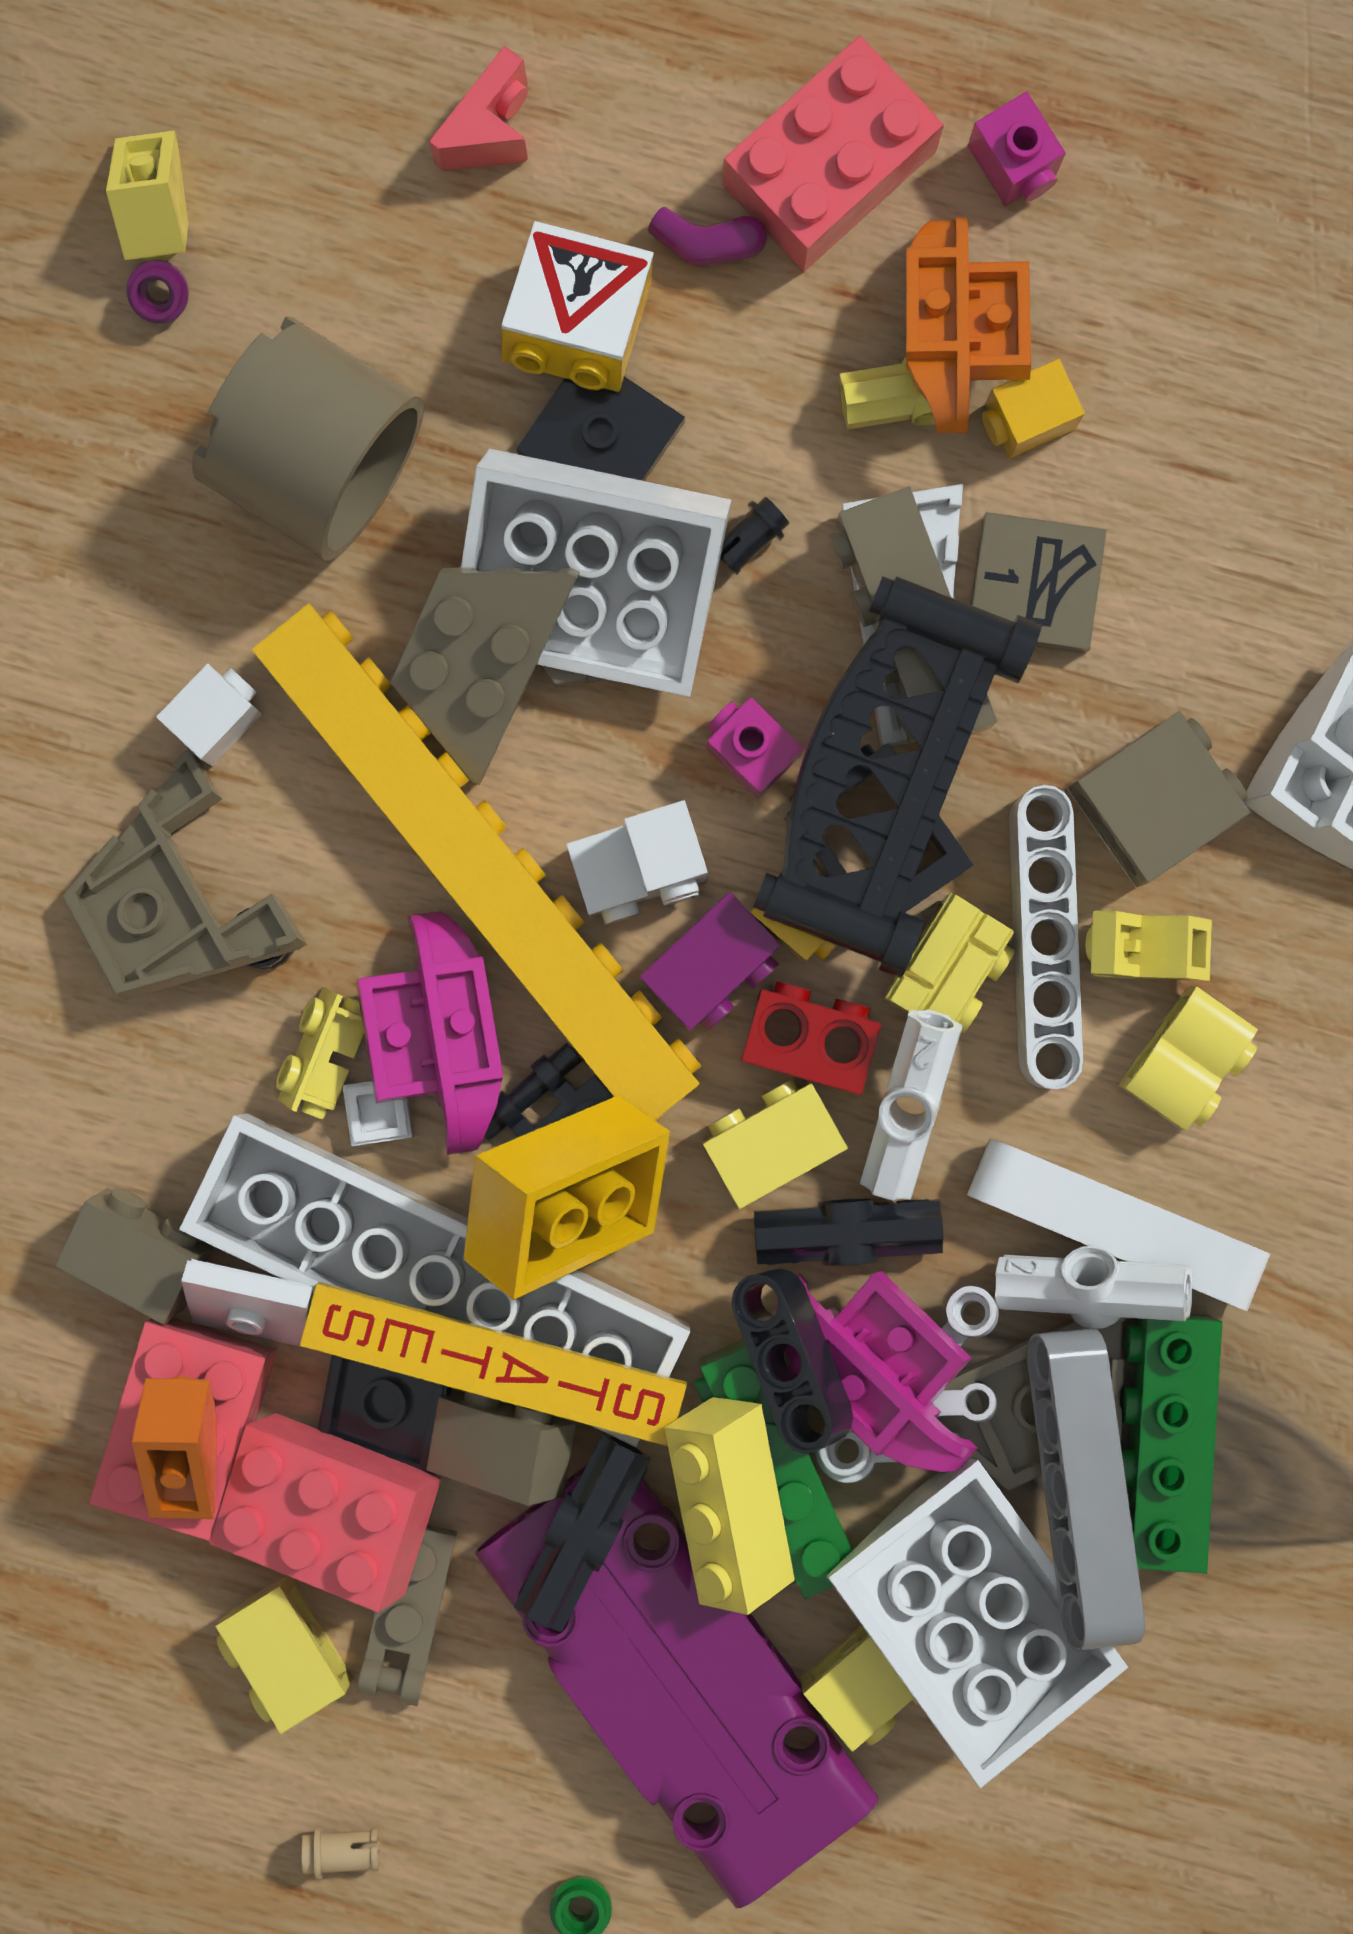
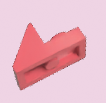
M505 45L429 140L434 162L444 171L521 163L528 160L524 137L501 120L502 117L507 120L512 118L524 103L528 93L524 60Z

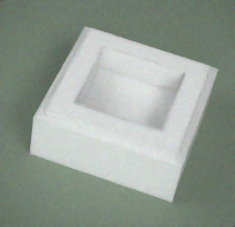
M372 1081L343 1085L351 1146L414 1137L409 1099L376 1104Z

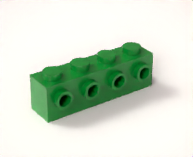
M1190 1314V1318H1187L1186 1321L1135 1318V1325H1127L1125 1329L1124 1358L1126 1362H1132L1131 1387H1123L1120 1397L1122 1424L1128 1425L1127 1449H1121L1138 1569L1207 1574L1223 1323L1210 1315Z
M744 1339L700 1358V1368L704 1376L694 1380V1383L703 1403L712 1397L762 1404L795 1581L789 1585L797 1582L804 1599L834 1587L826 1576L853 1551V1548L810 1453L804 1454L794 1451L785 1444L779 1434Z

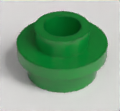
M583 1875L570 1877L560 1883L552 1895L550 1917L554 1927L560 1934H601L607 1928L611 1919L612 1901L610 1894L601 1882L592 1877ZM586 1898L591 1902L592 1910L585 1915L574 1913L570 1908V1903L574 1899Z

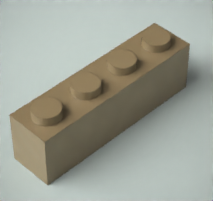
M910 486L839 512L836 521L838 531L831 533L830 539L840 567L842 569L852 567L859 590L853 591L851 594L857 615L863 627L873 624L875 631L878 628L880 616L870 613L869 609L882 576L895 580L896 576L951 597ZM902 647L895 652L893 664L896 671L886 676L884 684L886 686L895 683L900 699L944 690L914 648ZM988 695L985 697L971 735L990 729L997 723ZM895 713L905 742L907 744L914 742V738Z

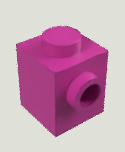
M1027 91L975 122L967 145L1005 206L1022 196L1026 202L1032 201L1053 187L1057 182L1055 176L1066 154Z
M752 697L740 708L731 701L707 726L713 735L707 740L706 749L757 799L801 757L804 750Z

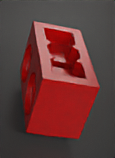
M776 981L773 992L761 989L740 1061L862 1095L882 1023L868 1019L871 1008L835 998L832 1009L809 1003L812 991ZM776 1010L789 1011L797 1018L799 1023L797 1038L787 1046L773 1044L765 1033L766 1019ZM836 1027L848 1028L855 1034L858 1041V1049L855 1056L845 1063L833 1061L825 1051V1038Z

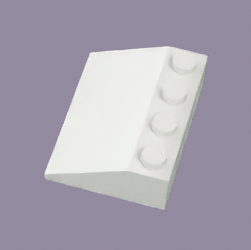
M489 448L476 466L461 568H474L477 571H493L496 568H522V571H558L559 568H572L579 571L577 580L537 665L690 697L732 500Z
M969 1458L958 1471L937 1472L914 1490L826 1576L980 1789L1128 1668L1114 1647L1076 1652L1070 1647L1061 1621L1054 1564L979 1460Z

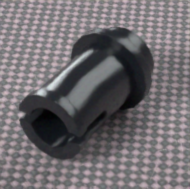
M764 497L758 504L751 501L748 504L750 511L725 534L720 559L724 564L727 562L729 569L736 575L774 538L781 541L785 537L782 530L790 523L767 497Z

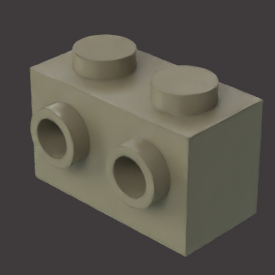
M107 1188L84 1202L55 1267L164 1325L184 1310L187 1305L181 1282L187 1260L191 1261L194 1259L207 1262L214 1246L179 1230L183 1220L176 1218L165 1219L146 1209L145 1201L136 1194L122 1189L111 1190Z
M467 1391L442 1396L438 1399L426 1470L526 1506L561 1498L564 1495L576 1423L552 1416L551 1414Z

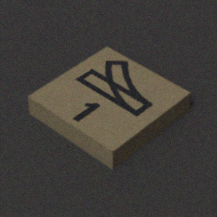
M986 512L982 520L970 605L1013 622L1017 615L1041 623L1042 628L1036 643L1037 647L1086 654L1090 650L1107 530Z

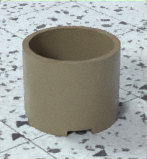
M289 316L285 317L280 329L283 331L273 339L261 333L241 355L226 377L208 410V413L215 416L210 429L211 439L208 448L206 449L200 445L194 451L192 469L196 480L318 557L329 561L338 557L358 538L378 512L395 485L418 437L424 415V401L418 395Z

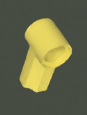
M906 358L903 359L902 364L839 374L840 402L847 430L910 419L912 424L915 425L935 424L928 402L915 388L906 368Z

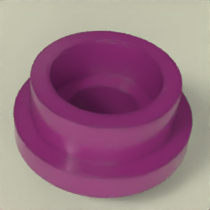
M162 260L146 261L131 273L127 282L126 290L129 304L134 312L146 321L159 324L168 323L179 317L187 306L189 287L186 278L176 266ZM153 280L164 282L169 288V299L166 301L154 300L148 292L149 282Z

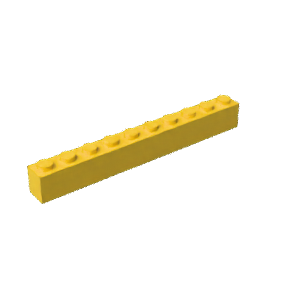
M308 603L251 650L614 1097L621 1096L653 1120H657L700 1085L693 1076V1073L701 1067L700 1063L679 1038L670 1045L654 1028V1025L663 1019L640 990L631 997L615 980L624 971L601 942L592 950L576 932L577 929L585 924L583 919L563 895L552 902L537 883L547 875L524 847L513 854L499 835L508 827L486 800H483L475 807L460 788L469 779L448 753L445 752L436 759L428 750L422 740L431 733L409 705H406L398 712L383 693L391 688L392 685L370 657L360 665L345 647L354 638L335 614L330 610L320 617L311 604Z

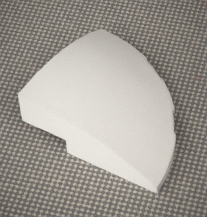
M1353 642L1350 643L1325 672L1279 734L1246 791L1248 798L1243 801L1247 807L1277 828L1310 848L1353 869Z

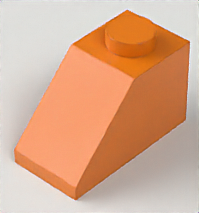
M177 1376L170 1379L145 1378L131 1442L149 1518L213 1519L216 1490L217 1414L210 1379H193L185 1376Z

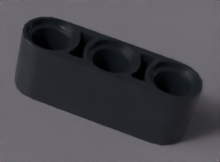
M781 1268L745 1277L737 1284L733 1291L731 1301L733 1313L779 1434L786 1445L794 1451L804 1454L817 1452L846 1437L852 1427V1407L804 1284L793 1272ZM765 1284L771 1287L777 1295L778 1307L774 1315L768 1312L762 1304L761 1294ZM787 1344L795 1348L800 1355L802 1364L799 1374L789 1370L785 1363L784 1351ZM809 1405L816 1407L824 1417L825 1428L823 1434L815 1432L808 1423L807 1410Z

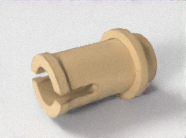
M317 1827L314 1830V1834L302 1835L303 1875L315 1874V1880H322L323 1873L363 1870L379 1871L378 1829L323 1834L322 1827Z

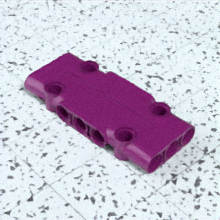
M587 1465L566 1480L563 1497L532 1505L487 1539L474 1552L513 1606L518 1599L517 1595L533 1564H536L546 1545L542 1543V1540L568 1491L573 1493ZM643 1478L635 1495L630 1499L620 1518L624 1523L599 1572L593 1571L563 1631L559 1632L555 1629L545 1628L528 1619L518 1609L516 1611L523 1619V1627L527 1636L535 1643L542 1645L550 1655L548 1663L560 1685L638 1791L653 1806L659 1803L673 1822V1830L678 1841L686 1848L695 1852L734 1907L742 1908L761 1897L860 1822L875 1807L879 1796L828 1729L822 1715L805 1698L798 1677L751 1613L746 1615L699 1604L686 1535L680 1529L674 1513L666 1506H663ZM646 1523H656L667 1530L669 1539L663 1547L657 1550H648L642 1548L637 1543L634 1537L636 1530ZM797 1726L811 1728L817 1733L815 1741L805 1749L789 1747L784 1742L785 1735ZM696 1802H705L713 1806L717 1814L711 1821L697 1824L685 1817L684 1811Z

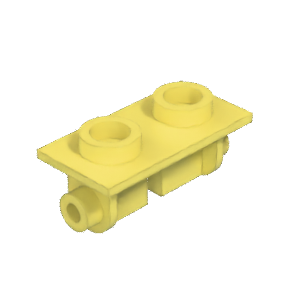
M322 987L318 999L312 997L308 1001L299 1024V1031L304 1033L295 1056L290 1054L284 1060L276 1081V1088L281 1090L277 1100L290 1110L297 1112L301 1099L304 1100L300 1111L316 1118L324 1119L327 1109L334 1110L349 1070L331 1063L329 1060L333 1051L353 1059L364 1035L358 1000L346 996L343 1006L340 1007L339 1004L343 996Z

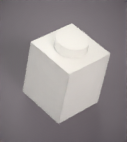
M207 663L156 717L201 760L213 767L263 714L250 702L257 692L231 667L221 675Z

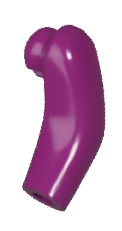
M662 207L654 215L648 227V232L686 263L697 267H710L752 258L763 250L767 241V233L763 224L752 216H741L702 227L689 222L667 207Z

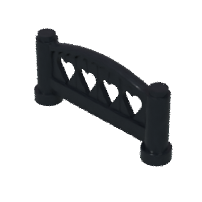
M882 576L869 609L870 613L880 616L878 628L869 637L841 677L815 726L794 789L787 827L783 870L779 873L778 877L766 872L753 908L763 911V917L878 961L877 970L901 979L911 960L924 920L904 913L901 909L994 675L1017 684L1020 682L1035 649L1042 624L1017 615L1013 622L896 576L895 580ZM902 647L914 648L944 690L898 700L890 698L884 691L883 683L888 674L896 671L893 664L895 652ZM880 706H887L893 709L921 750L878 759L866 757L860 749V741L865 733L872 731L870 725L872 711ZM857 765L868 767L898 808L854 818L842 816L837 809V799L842 792L849 790L846 782L849 770ZM835 824L845 826L874 867L829 877L818 874L814 868L813 861L819 851L826 849L823 842V835L826 829Z

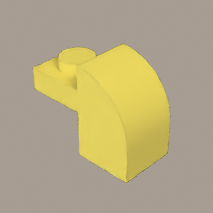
M1093 911V925L1088 929L1085 942L1086 954L1091 962V974L1094 977L1121 979L1210 981L1212 920L1189 915H1137L1121 911Z

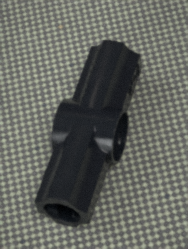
M866 1198L840 1199L818 1202V1207L754 1210L757 1265L795 1264L808 1261H822L823 1265L830 1266L859 1265L877 1262V1257L943 1253V1222L940 1200L938 1199L897 1200L896 1202L874 1203V1199Z
M603 1433L573 1493L568 1491L542 1540V1543L546 1545L536 1564H533L517 1595L518 1599L514 1607L521 1611L528 1619L545 1628L555 1629L559 1632L563 1631L593 1571L599 1572L624 1523L620 1518L630 1499L635 1495L648 1469L647 1466L651 1457L640 1451L637 1447L607 1433Z

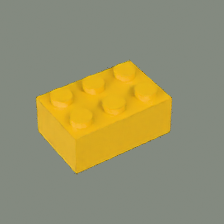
M618 1095L475 1155L463 1260L511 1299L515 1300L653 1234L670 1131Z

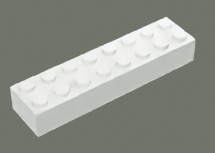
M248 1113L233 1116L179 1229L277 1277L310 1285L313 1289V1294L316 1284L323 1282L667 1377L670 1376L690 1334V1323L579 1270L513 1300L463 1260L468 1223L467 1217ZM595 1427L637 1447L640 1440L639 1438Z

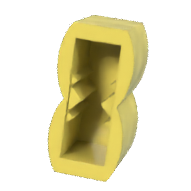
M1197 986L1187 987L1165 1016L1154 1036L1128 1069L1118 1087L1178 1129L1187 1131L1193 1123L1201 1127L1209 1120L1221 1101V1096L1215 1093L1221 1081L1228 1073H1231L1233 1076L1239 1075L1254 1056L1257 1046L1252 1044L1251 1041L1258 1029Z

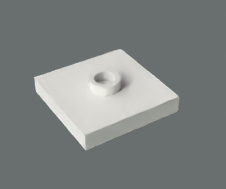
M194 1259L191 1261L187 1260L181 1282L192 1323L290 1345H300L313 1298V1289L310 1285Z

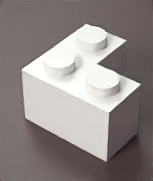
M685 800L625 818L624 826L566 844L590 918L602 915L604 923L607 925L639 915L640 911L637 904L661 896L663 906H668L699 895L698 884L707 882L708 871Z

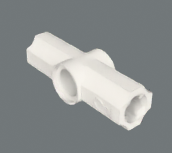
M911 1009L908 1013L887 1090L879 1107L878 1121L860 1180V1184L867 1187L873 1195L892 1201L896 1199L910 1200L912 1198L962 1030V1024L955 1022L949 1015L930 1009ZM903 1096L914 1097L923 1104L925 1111L919 1114L907 1113L899 1107L896 1099Z
M1098 1246L1078 1248L1065 1258L1004 1255L998 1259L995 1273V1299L998 1309L1071 1314L1074 1321L1082 1327L1094 1329L1113 1325L1121 1317L1186 1321L1187 1318H1190L1192 1305V1272L1190 1265L1117 1261L1110 1251Z

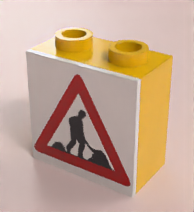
M534 221L501 325L502 362L513 364V366L525 373L541 374L544 372L570 379L586 389L600 390L604 388L620 392L650 292L654 252Z

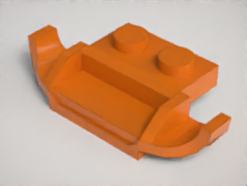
M955 217V220H930L915 235L910 248H906V368L915 388L923 395L931 408L937 433H968L970 380H1030L1031 320L1029 261L969 262L968 217Z

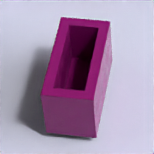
M729 892L639 977L689 1031L693 1030L699 1023L709 1031L735 1007L726 997L743 981L754 989L779 965L771 955L781 945L742 903Z

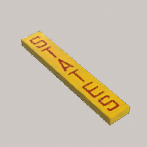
M323 1282L316 1284L299 1345L668 1446L664 1427L678 1419L687 1382Z

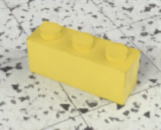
M712 1397L665 1426L664 1429L699 1604L749 1615L795 1581L762 1404Z

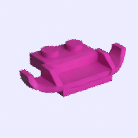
M442 911L408 915V924L414 936L417 952L416 970L358 978L356 983L375 1103L437 1094L438 1105L442 1106L447 1155L478 1150L497 1107L501 1082L504 1078L484 959L479 956L468 935Z
M882 1271L873 1273L841 1312H838L834 1307L827 1310L823 1308L808 1291L806 1286L808 1281L799 1273L797 1276L801 1279L807 1290L852 1407L853 1422L851 1430L877 1456L883 1454L904 1465L938 1472L958 1471L978 1447L969 1439L958 1437L947 1429L937 1419L941 1411L933 1402L972 1357ZM778 1299L776 1300L775 1313L778 1307ZM787 1344L785 1352L791 1362L788 1367L795 1374H799L802 1364L800 1355L795 1348Z

